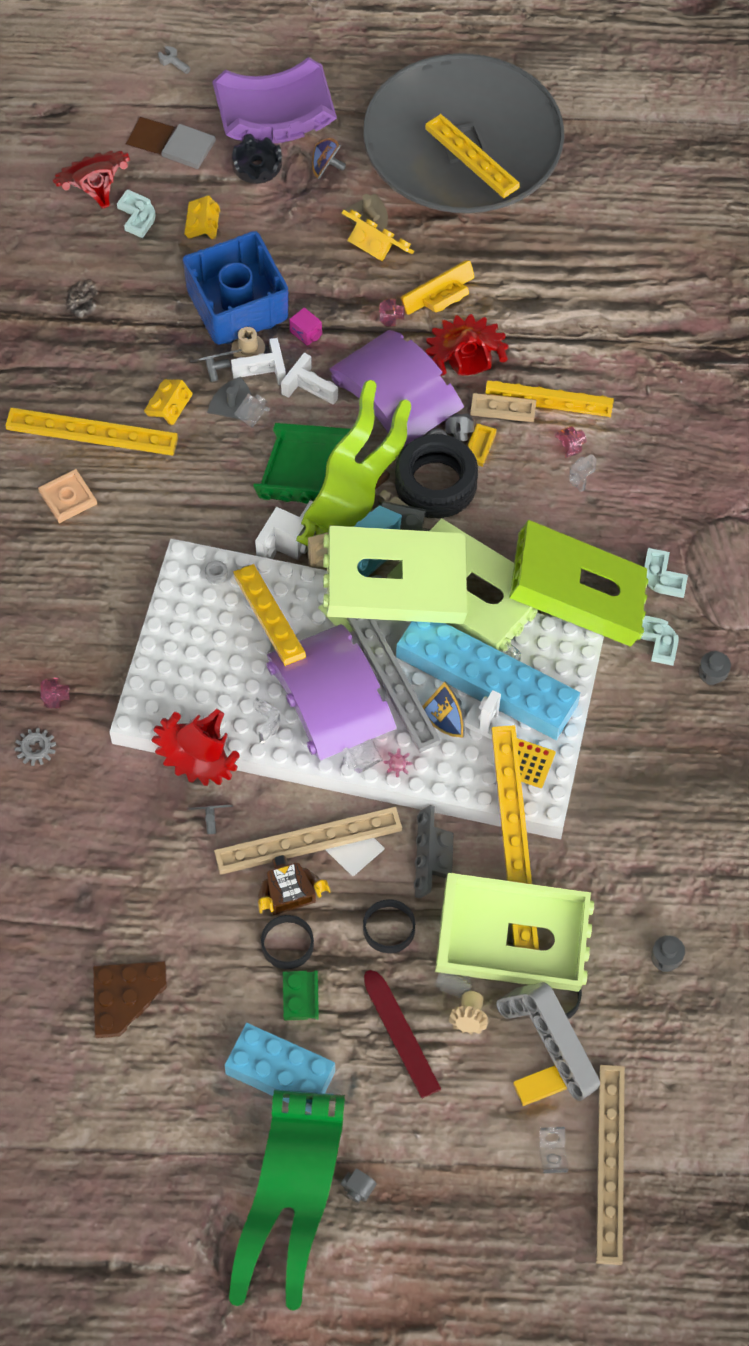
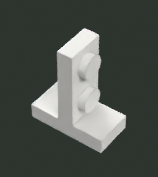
M278 338L269 339L270 353L268 354L261 353L256 356L239 357L231 360L233 379L240 376L247 377L275 372L277 383L281 385V381L286 376Z
M303 353L281 381L282 395L289 398L299 386L334 405L338 400V387L333 382L326 381L310 371L312 369L311 356Z
M492 690L489 697L485 696L480 706L474 703L464 719L465 727L492 739V727L512 726L515 723L498 715L501 694Z

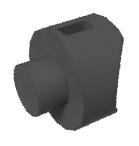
M453 414L445 422L446 433H453V437L460 441L468 440L467 433L474 432L473 418L469 414Z
M710 651L702 657L699 677L703 682L708 685H714L728 677L731 663L727 655L718 651Z
M674 936L660 937L652 949V962L654 966L664 972H670L678 968L685 956V947L682 941Z

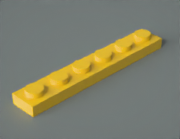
M442 114L425 124L426 130L500 196L505 198L519 189V182Z
M488 380L485 393L486 395L536 400V407L611 417L614 398Z
M252 564L233 571L235 580L284 666L306 658L303 647L255 565Z

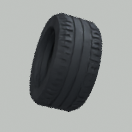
M444 434L424 435L408 443L400 452L395 470L397 495L408 506L425 509L426 518L440 519L454 516V514H458L467 508L475 496L478 464L472 450L462 441ZM442 463L454 469L459 476V480L449 488L432 490L418 483L414 473L426 464Z

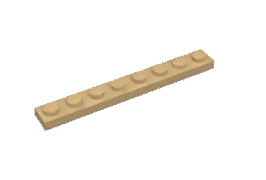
M396 807L217 849L214 852L219 873L222 875L271 863L275 857L281 855L288 859L402 831V826Z
M600 1065L596 1264L622 1265L625 1066Z

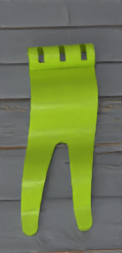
M373 380L364 382L359 400L358 418L349 433L336 445L330 454L326 465V477L323 486L303 516L301 524L306 526V529L301 536H297L296 541L307 547L308 538L313 537L315 532L316 536L328 533L330 526L354 527L358 521H361L371 512L375 499L376 483L384 470L399 455L406 442L407 421L411 411V403L408 400H401L394 412L391 428L385 440L360 464L355 462V456L368 440L374 425V397L377 385Z

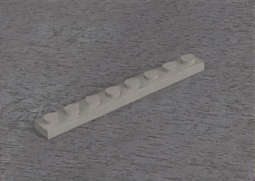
M347 618L419 753L439 745L441 740L375 619Z

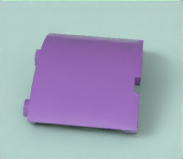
M309 57L286 71L272 75L244 76L225 70L212 81L225 134L236 140L243 141L247 134H252L256 140H263L265 137H268L273 143L292 141L305 137L304 133L313 129L318 131L337 118L323 67L320 63Z
M387 330L330 368L333 382L338 387L350 391L359 399L364 382L367 380L375 381L377 388L374 397V415L381 422L387 433L390 431L392 418L401 400L410 401L411 411L407 421V438L404 447L464 408L451 383L446 385L440 376L443 372L436 363L412 340L407 342L403 339L402 334L392 330Z
M342 624L299 641L306 654L304 659L284 666L276 651L267 654L269 660L266 663L271 676L274 675L285 689L288 704L291 708H295L308 737V750L311 755H315L319 760L397 729L387 701L383 702L380 694H378L377 689L381 687L358 643L353 645L351 633Z

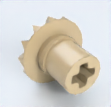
M244 327L239 330L238 339L233 341L231 349L232 351L241 349L240 352L233 353L234 358L250 357L264 353L265 344L257 336L253 328Z
M467 991L462 995L461 1005L450 1012L449 1023L453 1025V1029H460L461 1033L468 1032L472 1035L473 1032L480 1034L482 1030L487 1028L488 1017L481 1011L484 1000L481 994Z

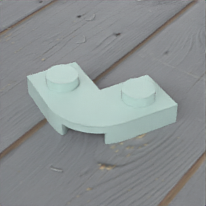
M126 190L117 203L119 210L131 214V217L124 225L125 231L143 238L154 223L155 209L148 198Z
M648 548L644 566L647 568L648 587L657 593L684 598L688 575L666 571L670 552Z
M645 616L642 624L644 633L641 639L655 642L651 661L673 666L679 640L678 635L668 625V621Z

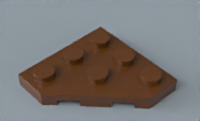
M165 961L93 966L96 1038L120 1037L133 1020L138 1018L150 1006L151 1001L167 988Z

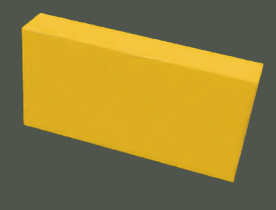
M476 423L468 447L475 455L478 466L483 467L497 429Z
M556 1066L513 1082L522 1106L567 1089Z

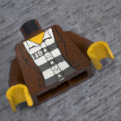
M284 855L277 856L272 860L275 869L267 872V879L262 881L258 895L259 913L261 914L264 909H270L273 915H277L316 903V894L320 898L322 897L321 892H331L328 882L321 880L307 868H302L299 863L288 865Z

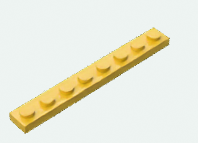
M10 408L5 425L6 430L172 456H174L178 441V433Z

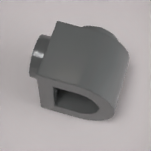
M356 1168L353 1174L347 1173L341 1185L348 1192L346 1195L351 1200L359 1203L360 1201H367L377 1183Z

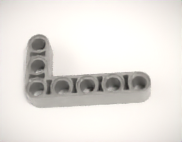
M541 982L515 988L497 1000L496 1006L498 1011L507 1019L525 1015L530 1016L569 1093L574 1099L581 1101L600 1087V1080L554 991L547 983Z

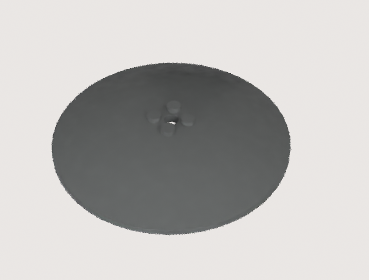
M457 53L420 60L399 70L384 82L373 96L367 108L363 136L368 158L378 175L393 190L405 198L440 211L480 213L500 209L519 202L547 181L555 170L562 154L564 125L559 107L554 98L541 82L531 74L498 58L478 54ZM442 114L519 182V189L505 198L500 196L426 130L425 124Z

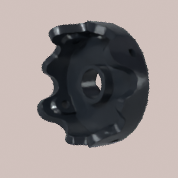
M247 134L241 144L233 148V171L241 180L249 183L260 184L272 180L278 175L282 167L280 145H275L268 137H265L263 140H256L252 134ZM259 160V161H261L262 163L256 165V164H253L252 162H255V161Z

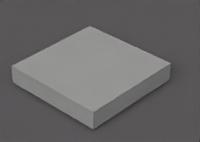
M179 124L164 147L162 157L199 169L216 141L215 136Z

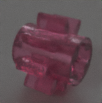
M398 748L395 755L389 751L388 755L391 758L383 762L389 764L390 768L387 770V773L395 771L397 778L400 776V771L409 774L406 768L408 765H413L412 762L407 760L410 753L402 755L401 748ZM395 757L397 759L403 758L402 769L400 767L394 768L395 761L393 759Z

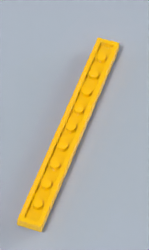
M515 725L492 727L491 733L507 881L532 884ZM511 923L514 947L539 950L537 927Z

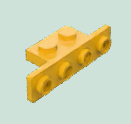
M343 209L342 214L357 222L347 240L381 261L384 260L392 244L410 254L414 253V250L409 248L411 245L409 242L401 238L399 241L394 239L393 236L395 234L386 229H383V231L377 229V223L370 219L362 220L360 218L361 214L351 209L348 212Z
M465 260L401 296L405 313L410 315L424 306L436 313L468 295V287L464 284L474 278L471 262Z

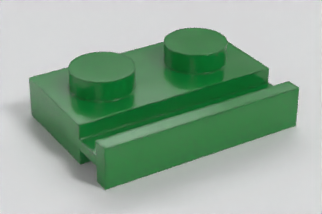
M318 970L314 972L283 971L284 1021L314 1018L319 1020Z

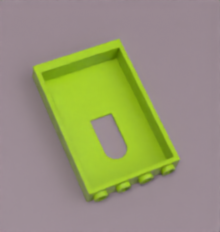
M528 520L518 533L510 599L631 647L636 640L641 639L644 633L642 624L646 614L644 604L647 600L645 590L649 581L647 578V568ZM581 568L616 583L620 590L619 595L611 596L581 584Z

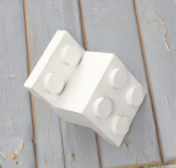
M309 501L300 517L276 507L255 540L256 556L273 559L277 550L299 560L302 553L305 554L308 551V547L297 542L296 538L305 532L306 526L302 525L301 522L313 501Z

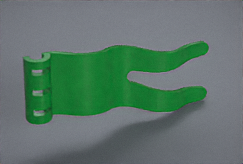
M274 1089L272 1120L260 1179L252 1207L238 1242L233 1263L229 1301L232 1305L241 1306L245 1302L253 1271L264 1243L282 1209L290 1207L294 1210L295 1214L287 1256L286 1307L292 1311L301 1307L308 1258L325 1210L335 1170L343 1129L345 1095ZM283 1098H289L288 1112H282ZM306 1099L312 1100L311 1114L305 1113ZM330 1101L335 1102V1116L329 1115Z

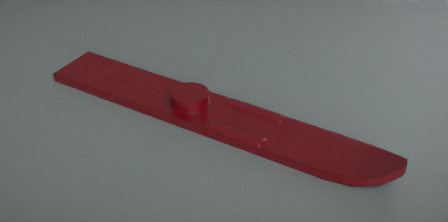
M373 970L366 971L364 984L367 993L421 1099L440 1091L441 1087L387 982L378 972Z

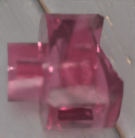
M386 298L380 304V322L386 327H396V320L404 319V305H396V298ZM386 311H393V314H386Z
M569 426L555 432V437L561 441L565 448V459L582 452V444L587 442L582 430L576 431L574 427Z
M47 678L41 682V699L44 701V706L49 709L61 708V701L70 700L69 685H61L60 678Z

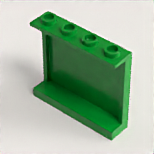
M275 423L273 431L276 435V440L260 484L254 483L253 485L258 497L263 500L294 501L308 504L310 500L314 501L325 481L326 465L330 454L351 429Z

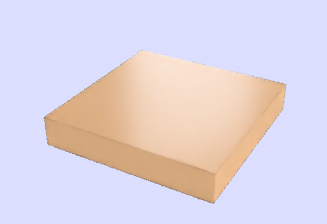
M77 469L38 487L40 495L58 523L97 505L96 498Z

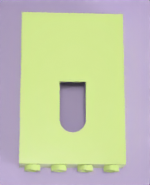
M442 518L430 530L431 532L465 533ZM465 533L466 578L471 572L500 589L503 592L504 598L498 604H488L467 591V615L464 624H446L504 652L509 647L514 636L518 637L521 634L524 625L535 618L538 609L510 599L514 563ZM402 561L387 575L388 579H402Z
M330 526L328 534H324L323 548H327V554H324L323 568H327V574H324L323 587L327 588V594L323 596V608H327V617L464 624L467 615L465 533ZM363 559L402 560V579L364 577L358 572L357 564Z
M448 873L445 882L435 972L526 985L545 982L551 988L579 992L582 985H586L588 971L584 970V961L588 962L590 947H586V940L591 937L592 924L588 923L589 915H592L594 910V901L590 900L591 893ZM508 923L546 928L554 935V945L545 951L506 946Z

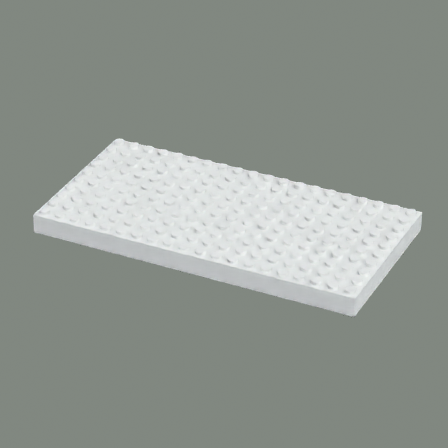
M170 539L110 729L112 744L155 753V750L160 746L152 742L153 736H159L153 729L156 725L162 726L160 723L162 718L169 719L173 712H178L181 715V719L177 724H185L200 715L199 720H202L215 709H219L224 713L220 725V736L222 738L225 733L228 734L223 748L226 756L228 757L232 751H237L240 754L239 759L235 762L238 766L237 771L420 810L432 805L435 806V813L501 827L492 739L465 727L463 738L449 736L434 727L441 740L440 744L419 753L354 631L350 632L353 645L358 643L381 687L377 689L378 694H380L383 702L387 701L397 729L323 760H319L315 755L310 754L307 747L309 740L295 708L289 706L285 689L274 675L271 676L266 665L269 662L267 654L276 650L235 580L233 571L252 564L255 565L297 639L301 641L335 627L318 608L323 604L324 594H327V588L323 587L324 574H327V570ZM221 561L227 566L228 576L224 582L213 584L206 579L205 567L208 563ZM538 613L531 622L528 621L524 625V629L518 637L514 636L509 647L503 653L581 692L579 704L557 740L500 711L498 715L515 723L517 738L556 751L543 788L523 782L521 784L526 831L528 833L561 839L604 636L558 617ZM375 619L396 657L397 643L412 621ZM396 658L423 706L444 682ZM450 686L456 697L461 700V709L465 719L472 705L475 703L480 706L481 701Z

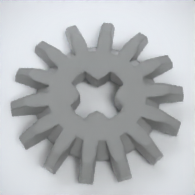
M36 728V733H32L31 729H28L29 735L27 736L23 733L20 734L23 740H16L15 742L20 745V747L15 748V751L22 752L17 755L18 759L26 757L23 761L24 764L31 759V766L35 765L36 760H39L40 765H43V757L51 760V757L47 754H55V750L50 749L56 746V742L50 743L54 738L53 735L46 737L48 731L45 730L41 734L40 728ZM38 742L42 749L36 750L34 753L30 745H35Z

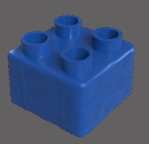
M257 231L246 233L183 257L187 292L215 344L233 343L234 340L238 339L239 330L244 327H251L256 332L271 329L276 324L287 320L289 314L288 286Z

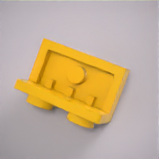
M209 195L188 203L184 234L189 239L205 233L211 239L216 238L220 207Z
M164 379L153 397L149 400L144 412L148 417H164L169 425H174L190 400L192 392L183 380Z

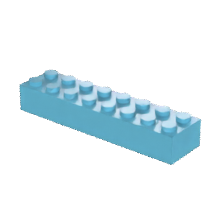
M412 621L397 643L396 658L443 682L446 681L448 685L481 702L485 696L489 697L492 690L500 693V712L554 740L558 739L579 704L581 692L446 623Z

